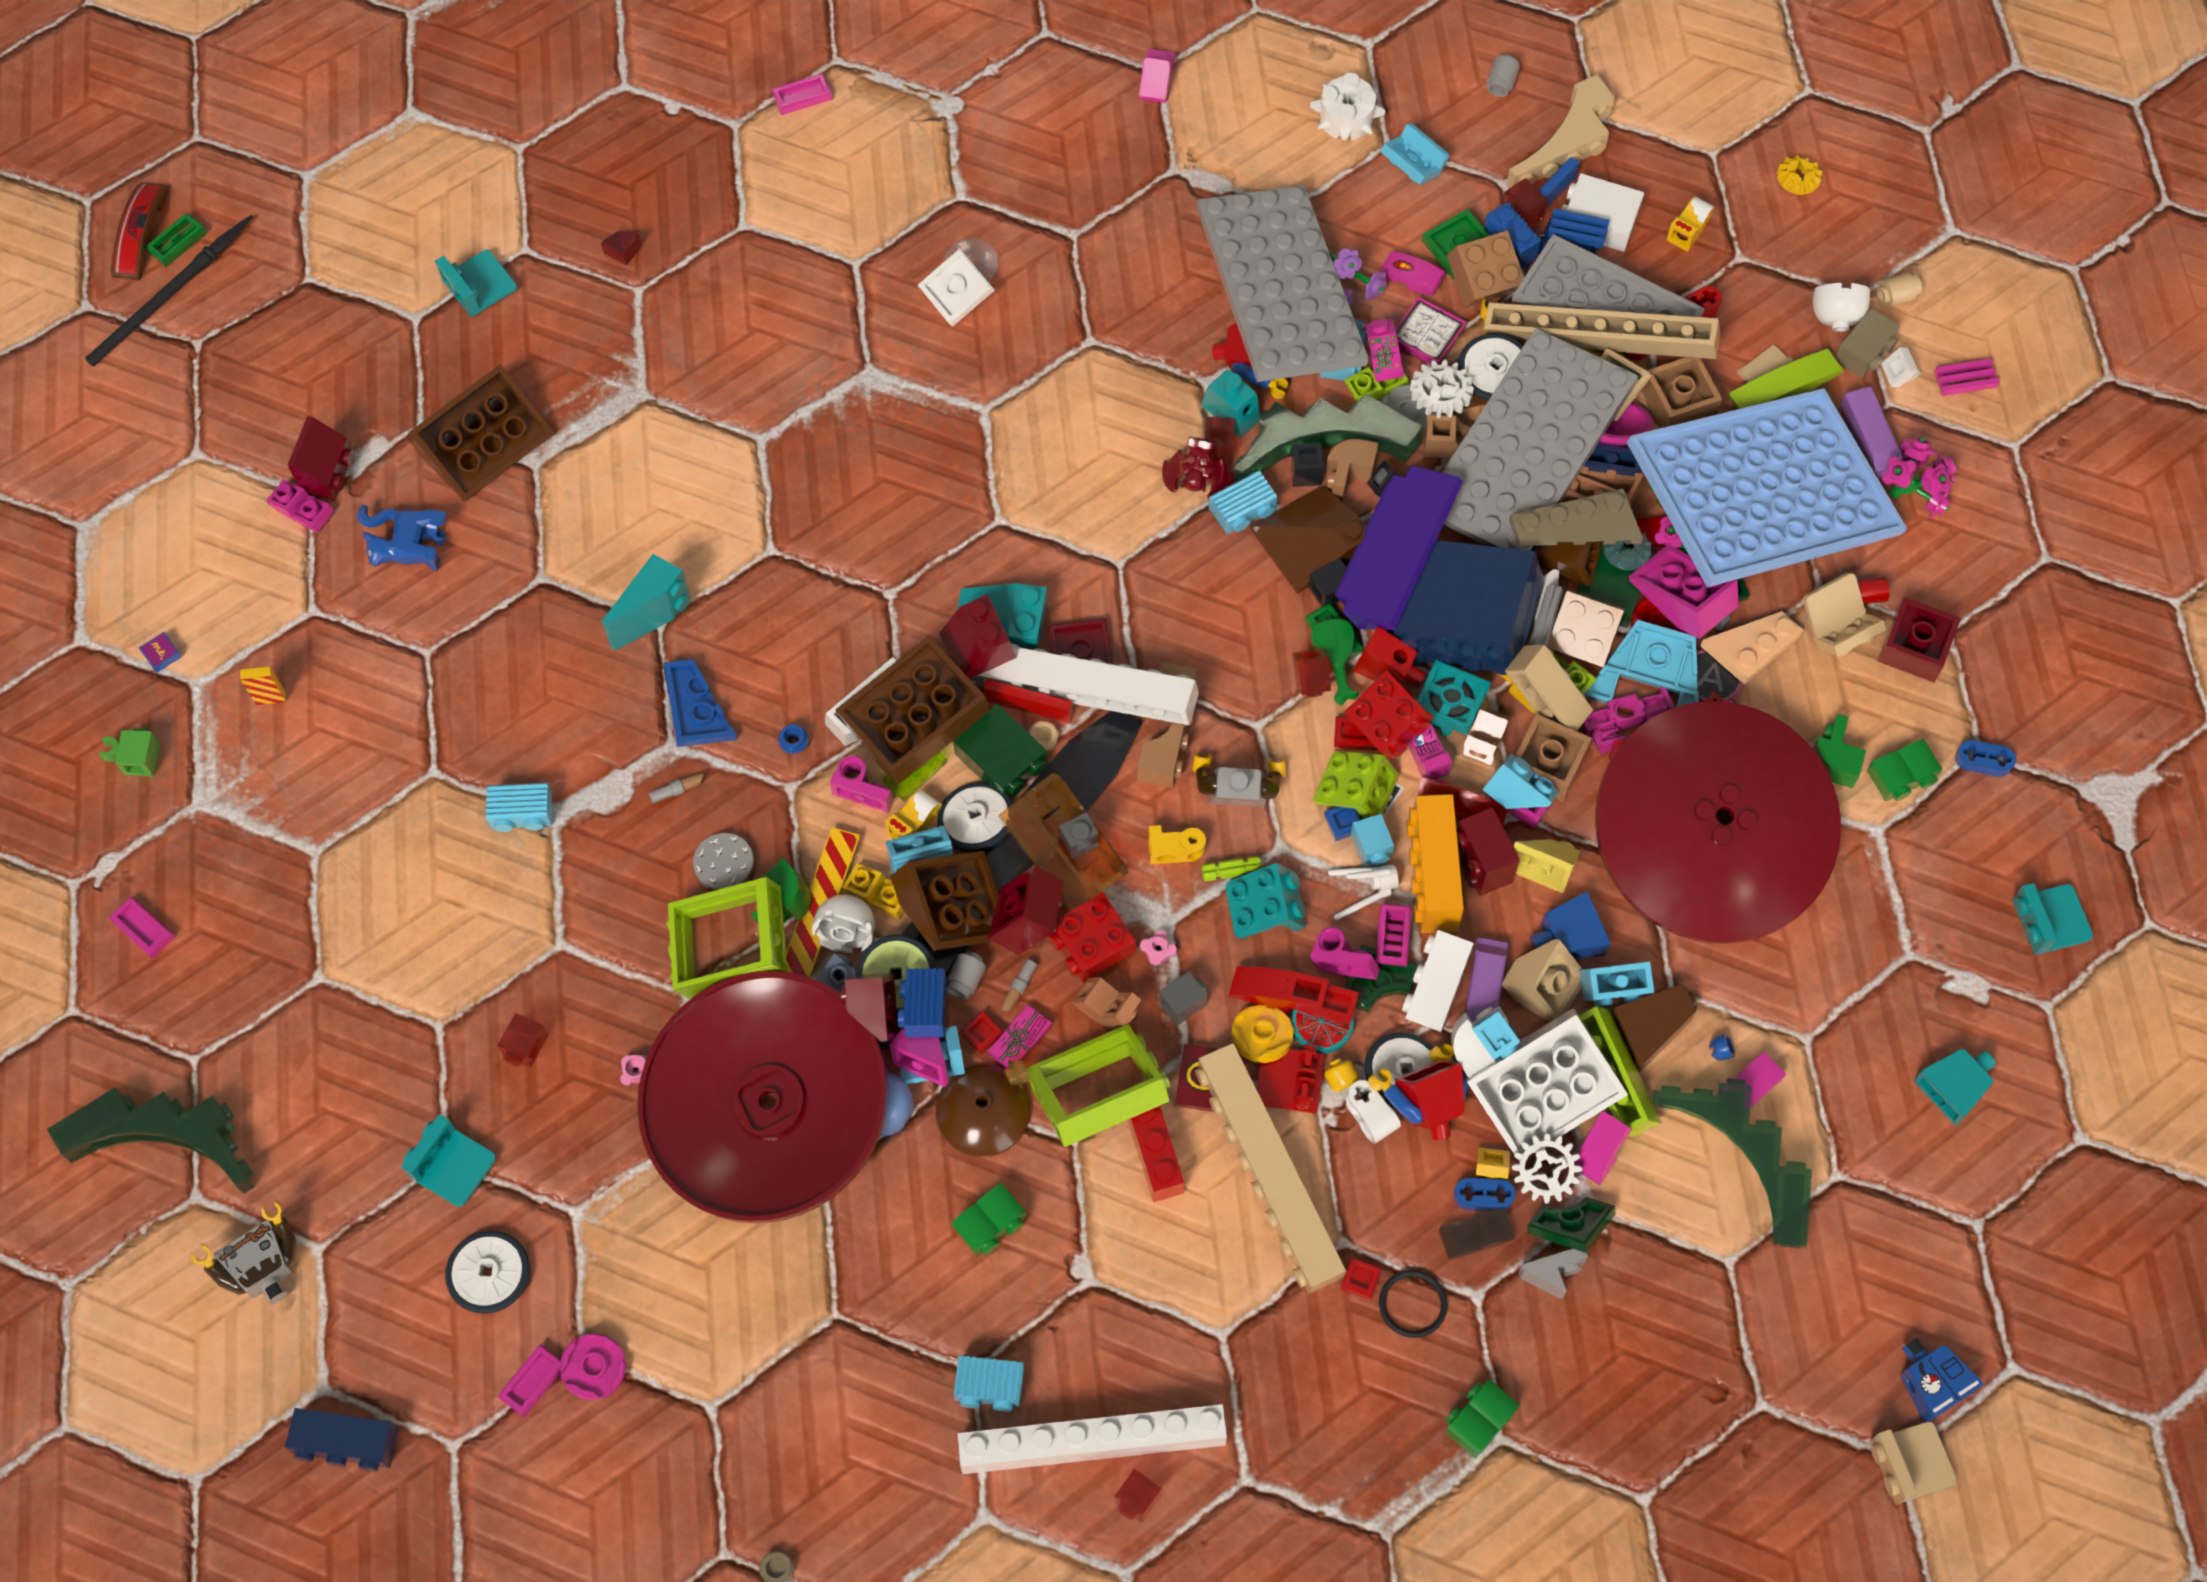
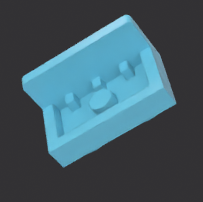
M1412 123L1405 126L1400 137L1384 143L1381 149V153L1393 165L1398 166L1412 181L1417 182L1419 185L1439 177L1449 158V153Z

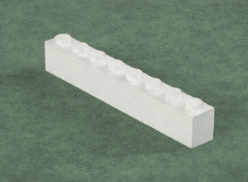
M1012 643L1011 646L1016 656L1015 659L970 679L976 686L984 687L986 679H992L1072 701V704L1190 725L1199 695L1196 681L1186 675H1166L1154 669L1144 671L1134 669L1127 664L1111 665L1099 659H1091L1090 661L1078 659L1071 654H1051L1039 648L1029 650Z
M1223 1404L958 1433L962 1474L1226 1446L1227 1440Z

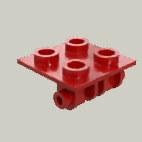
M1305 1045L1303 1050L1289 1049L1288 1053L1277 1061L1260 1063L1256 1090L1264 1106L1317 1114L1325 1053L1316 1052L1315 1046Z

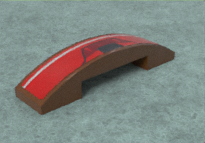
M140 182L130 195L116 234L111 266L113 278L140 281L147 259L144 252L156 211H162L169 189L167 185Z

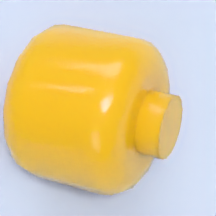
M1341 1058L1329 1062L1331 1067L1324 1072V1076L1333 1092L1342 1091L1360 1080L1359 1074L1351 1060L1342 1061Z

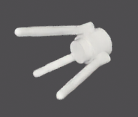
M1391 864L1368 868L1329 870L1328 875L1330 876L1346 875L1347 879L1369 878L1371 888L1373 890L1378 889L1379 891L1335 914L1334 919L1339 920L1381 898L1390 897L1391 889L1398 888L1399 886L1395 866Z

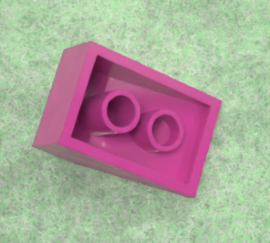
M1664 547L1629 576V581L1676 627L1698 639L1739 607L1737 580L1707 587L1691 557L1674 547Z

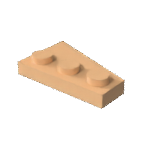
M1781 611L1703 639L1700 646L1745 685L1799 639L1804 630Z

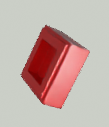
M983 1010L960 1030V1034L981 1055L991 1048L1004 1033Z
M1351 1257L1340 1290L1372 1300L1382 1268Z

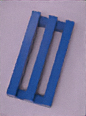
M1573 157L1569 158L1539 189L1535 209L1543 213L1576 179L1579 161Z
M1554 208L1548 237L1554 234L1569 242L1603 248L1609 220ZM1556 227H1561V228H1565V229H1570V230H1572V231L1563 230V229H1558V228H1556ZM1583 232H1584V233H1589V234H1594V235H1599L1600 237L1583 234Z

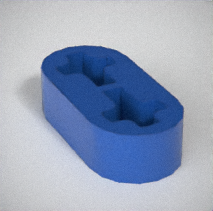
M1968 740L1963 742L1955 754V761L1960 768L1966 771L1992 776H2005L2015 766L2016 755L2010 748ZM1967 751H1972V756L1975 757L1973 761L1969 760L1966 754ZM1998 756L2002 757V761L2005 763L2004 766L1999 765V761L1996 760Z
M1465 1178L1455 1186L1453 1198L1456 1205L1464 1210L1501 1212L1506 1211L1512 1206L1516 1193L1512 1184L1506 1180ZM1465 1187L1471 1188V1193L1482 1194V1196L1475 1195L1471 1201H1466L1465 1195H1460V1193L1464 1192ZM1497 1189H1503V1194L1509 1197H1505L1504 1202L1500 1203L1496 1196H1487V1194H1495Z

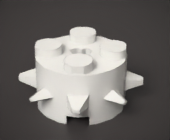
M1346 73L1344 76L1322 85L1321 99L1310 103V108L1320 113L1318 129H1324L1326 133L1338 139V136H1341V139L1345 141L1348 137H1351V140H1356L1363 137L1366 133H1373L1371 128L1373 119L1385 115V109L1376 105V88L1373 89L1369 83L1359 78L1355 73Z

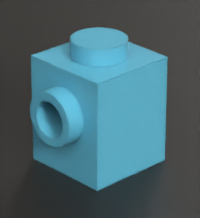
M1382 814L1352 824L1351 837L1363 867L1370 864L1379 866L1392 858L1394 843Z

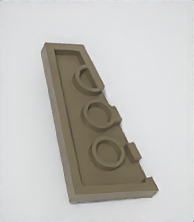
M1623 489L1512 514L1509 519L1518 546L1557 545L1558 542H1573V545H1585L1586 542L1603 541V544H1616V541H1630V544H1641L1643 539Z

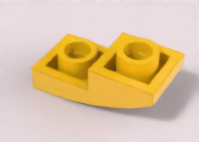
M856 863L842 886L843 891L863 900L867 905L883 913L900 919L904 910L899 905L892 881L886 879L882 872Z

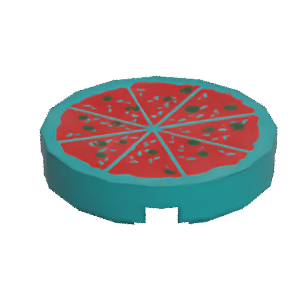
M1293 1011L1292 1025L1295 1040L1303 1047L1305 1045L1315 1046L1318 1053H1325L1327 1055L1339 1051L1348 1042L1353 1033V1017L1351 1024L1348 1025L1300 1011Z

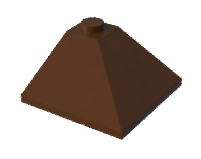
M1324 486L1250 525L1251 531L1297 594L1308 588L1311 573L1338 558L1341 559L1345 566L1349 565L1357 546L1362 543L1366 535V526L1358 515Z
M984 851L910 861L890 876L899 905L934 951L991 941L988 937L999 894Z

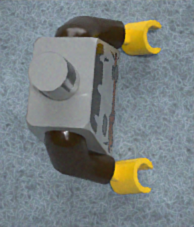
M1198 753L1194 755L1192 770L1196 772L1199 792L1209 795L1208 804L1266 808V799L1277 797L1282 778L1286 776L1285 758L1280 762H1273V758H1269L1268 776H1266L1262 770L1218 767L1211 772L1212 755L1208 754L1207 757H1200Z
M276 1199L274 1204L278 1212L275 1214L268 1213L263 1204L261 1213L266 1221L213 1253L216 1259L211 1258V1251L205 1244H200L207 1252L205 1258L196 1259L190 1252L192 1261L197 1265H204V1271L219 1287L237 1295L248 1293L252 1298L264 1293L270 1304L277 1303L287 1296V1291L281 1281L293 1273L291 1264L295 1260L296 1237L287 1219L281 1217L282 1203Z

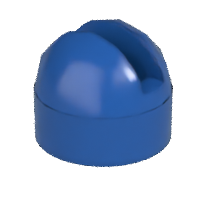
M1728 1034L1719 1035L1711 1040L1709 1049L1715 1048L1716 1052L1711 1054L1714 1059L1724 1061L1735 1057V1050Z

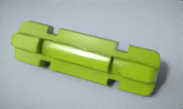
M1259 856L1247 857V860L1237 858L1218 861L1219 864L1216 865L1214 862L1204 863L1201 870L1204 881L1216 880V877L1226 879L1244 876L1247 872L1251 873L1262 869V864Z

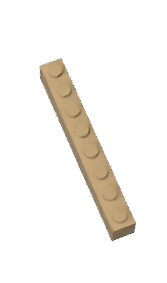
M1503 303L1488 304L1484 328L1486 334L1506 335L1517 340L1522 345H1525L1534 329L1537 328L1585 350L1605 351L1608 348L1613 352L1717 359L1721 333L1719 318Z
M1234 1043L1200 1057L1198 1061L1199 1069L1195 1070L1198 1081L1203 1088L1208 1086L1212 1095L1209 1098L1210 1105L1215 1115L1221 1114L1226 1124L1223 1126V1131L1230 1144L1235 1142L1239 1151V1154L1236 1155L1243 1172L1249 1171L1254 1181L1250 1185L1258 1201L1263 1200L1267 1208L1264 1214L1272 1230L1277 1228L1282 1238L1278 1241L1285 1258L1291 1257L1296 1269H1293V1274L1300 1288L1305 1286L1308 1294L1343 1279L1346 1273L1343 1263Z

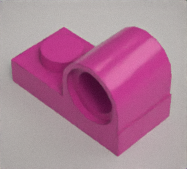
M848 756L840 761L830 781L832 795L889 813L893 804L891 791L886 786L876 782L868 783L866 765L861 758ZM850 772L860 773L856 778L846 777Z
M1331 927L1319 933L1310 956L1319 972L1377 979L1379 967L1372 955L1363 950H1354L1353 952L1351 945L1340 929Z

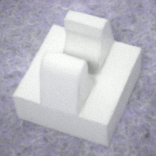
M1899 347L1881 363L1891 387L1899 388L1904 383L1910 382L1920 375V371L1915 365V360L1906 347Z

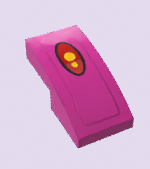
M1395 251L1389 253L1379 270V273L1381 271L1386 273V280L1406 283L1409 291L1434 295L1445 276L1444 270L1419 258Z

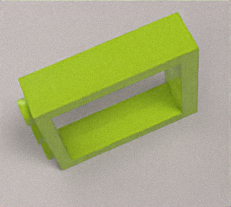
M763 877L668 903L669 921H666L670 933L668 953L671 958L672 968L670 978L675 992L689 999L716 983L741 974L761 971L787 972L781 886L769 878ZM757 902L761 961L695 978L692 919Z
M1129 1024L1025 1068L1032 1091L1064 1147L1169 1102L1166 1088L1170 1087L1168 1077H1166L1163 1069L1157 1070L1159 1066L1153 1052H1146L1147 1046L1140 1033L1135 1035ZM1131 1056L1146 1081L1069 1115L1065 1114L1052 1089Z

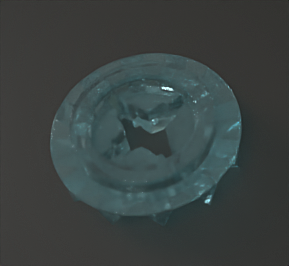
M1641 533L1643 537L1641 544H1634L1633 552L1630 549L1620 552L1623 542L1628 545L1630 541H1616V544H1604V554L1607 560L1619 569H1638L1649 560L1651 542L1648 541L1646 533Z

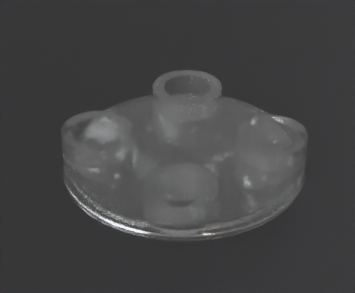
M967 238L957 241L949 247L944 255L943 262L958 249H961L987 281L996 274L999 267L997 251L991 244L981 239Z

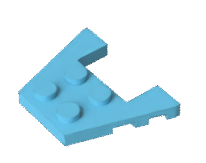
M1637 620L1607 664L1599 672L1596 682L1585 693V697L1607 704V701H1611L1618 678L1624 677L1654 687H1664L1668 691L1678 693L1679 698L1676 707L1699 702L1697 692L1696 637Z

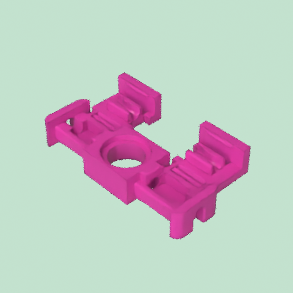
M1660 687L1659 694L1639 700L1636 694L1607 701L1606 709L1590 713L1581 726H1583L1584 735L1591 737L1592 734L1599 753L1603 754L1611 751L1614 742L1626 739L1625 735H1617L1619 730L1643 724L1644 720L1647 722L1660 713L1672 709L1674 704L1667 689ZM1626 707L1631 709L1634 714L1631 717H1622L1617 711L1620 708Z

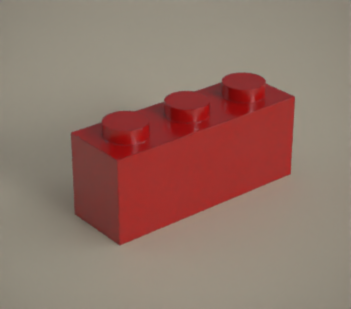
M1155 1107L1128 1119L1153 1202L1184 1194V1180L1161 1107Z

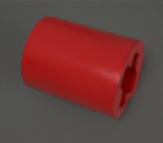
M1885 577L1857 580L1864 605L1882 603L1889 600V584Z

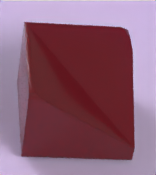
M618 231L601 242V246L605 255L627 265L640 249L642 243L640 235L632 232Z

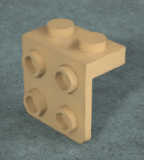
M1848 572L1806 594L1803 598L1817 648L1837 657L1850 653L1854 647L1870 642L1876 638V635L1886 631L1883 619L1866 613L1856 576Z
M1925 1422L1892 1433L1891 1429L1883 1431L1870 1440L1872 1456L1882 1470L1886 1490L1893 1497L1895 1505L1953 1487L1957 1483L1956 1475L1938 1432L1931 1422Z

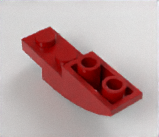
M1237 966L1228 997L1266 1005V1007L1277 1008L1287 1013L1292 1009L1350 1025L1359 992L1329 985L1328 979L1264 967Z

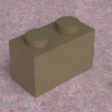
M1871 308L1840 345L1835 359L1841 366L1863 379L1870 370L1872 372L1876 371L1883 361L1882 355L1885 351L1890 353L1899 340L1896 334L1900 325Z

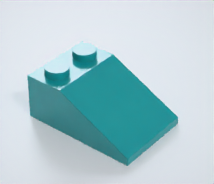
M652 554L601 621L610 647L616 651L674 620L679 612H683L690 602V595L682 569Z
M1015 583L961 589L957 610L960 606L988 594L1010 643L1029 650L1040 647L1048 605L1047 587Z

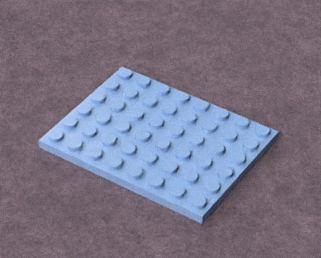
M1824 388L1632 435L1627 441L1630 450L1707 587L1902 535L1907 529Z

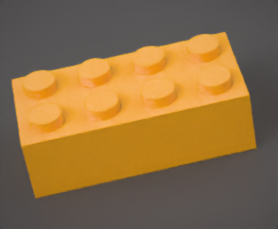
M1453 795L1416 796L1414 807H1409V819L1406 820L1407 838H1411V847L1408 853L1409 865L1414 866V876H1411L1412 894H1416V904L1413 907L1414 922L1420 923V933H1437L1438 930L1442 932H1458L1464 908Z

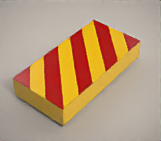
M270 666L240 670V680L256 705L286 702V692Z

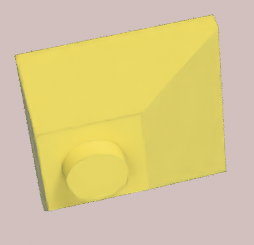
M1553 839L1516 841L1513 847L1520 858L1516 874L1564 893L1581 851L1575 849L1568 842H1558Z

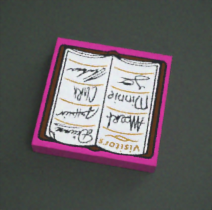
M1418 297L1395 329L1398 346L1400 349L1430 365L1433 360L1436 361L1437 365H1440L1465 330L1467 322Z

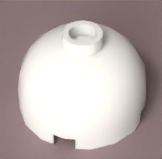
M1832 283L1818 286L1815 288V292H1813L1815 316L1821 323L1832 327V330L1836 332L1848 331L1849 326L1858 324L1869 310L1870 288L1864 285L1851 283L1850 289L1842 288V283Z
M835 895L824 901L817 909L812 925V934L814 936L816 933L820 938L819 943L823 947L835 952L848 954L852 953L853 948L862 947L861 951H864L872 944L875 918L870 907L863 900L852 895Z

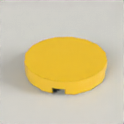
M1258 1004L1247 1007L1238 1013L1232 1024L1231 1040L1242 1057L1253 1062L1268 1063L1277 1061L1288 1053L1293 1043L1294 1028L1290 1018L1282 1010L1277 1008L1274 1010L1267 1008L1266 1005Z

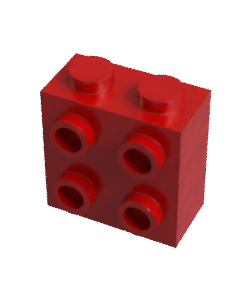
M1387 670L1343 712L1379 752L1391 760L1403 754L1408 748V743L1416 735L1424 733L1430 725L1429 722L1435 718L1404 684Z
M1104 892L1057 918L1058 926L1055 932L1049 936L1056 951L1062 950L1067 957L1065 964L1073 976L1078 974L1083 983L1088 978L1098 975L1136 953L1135 939Z

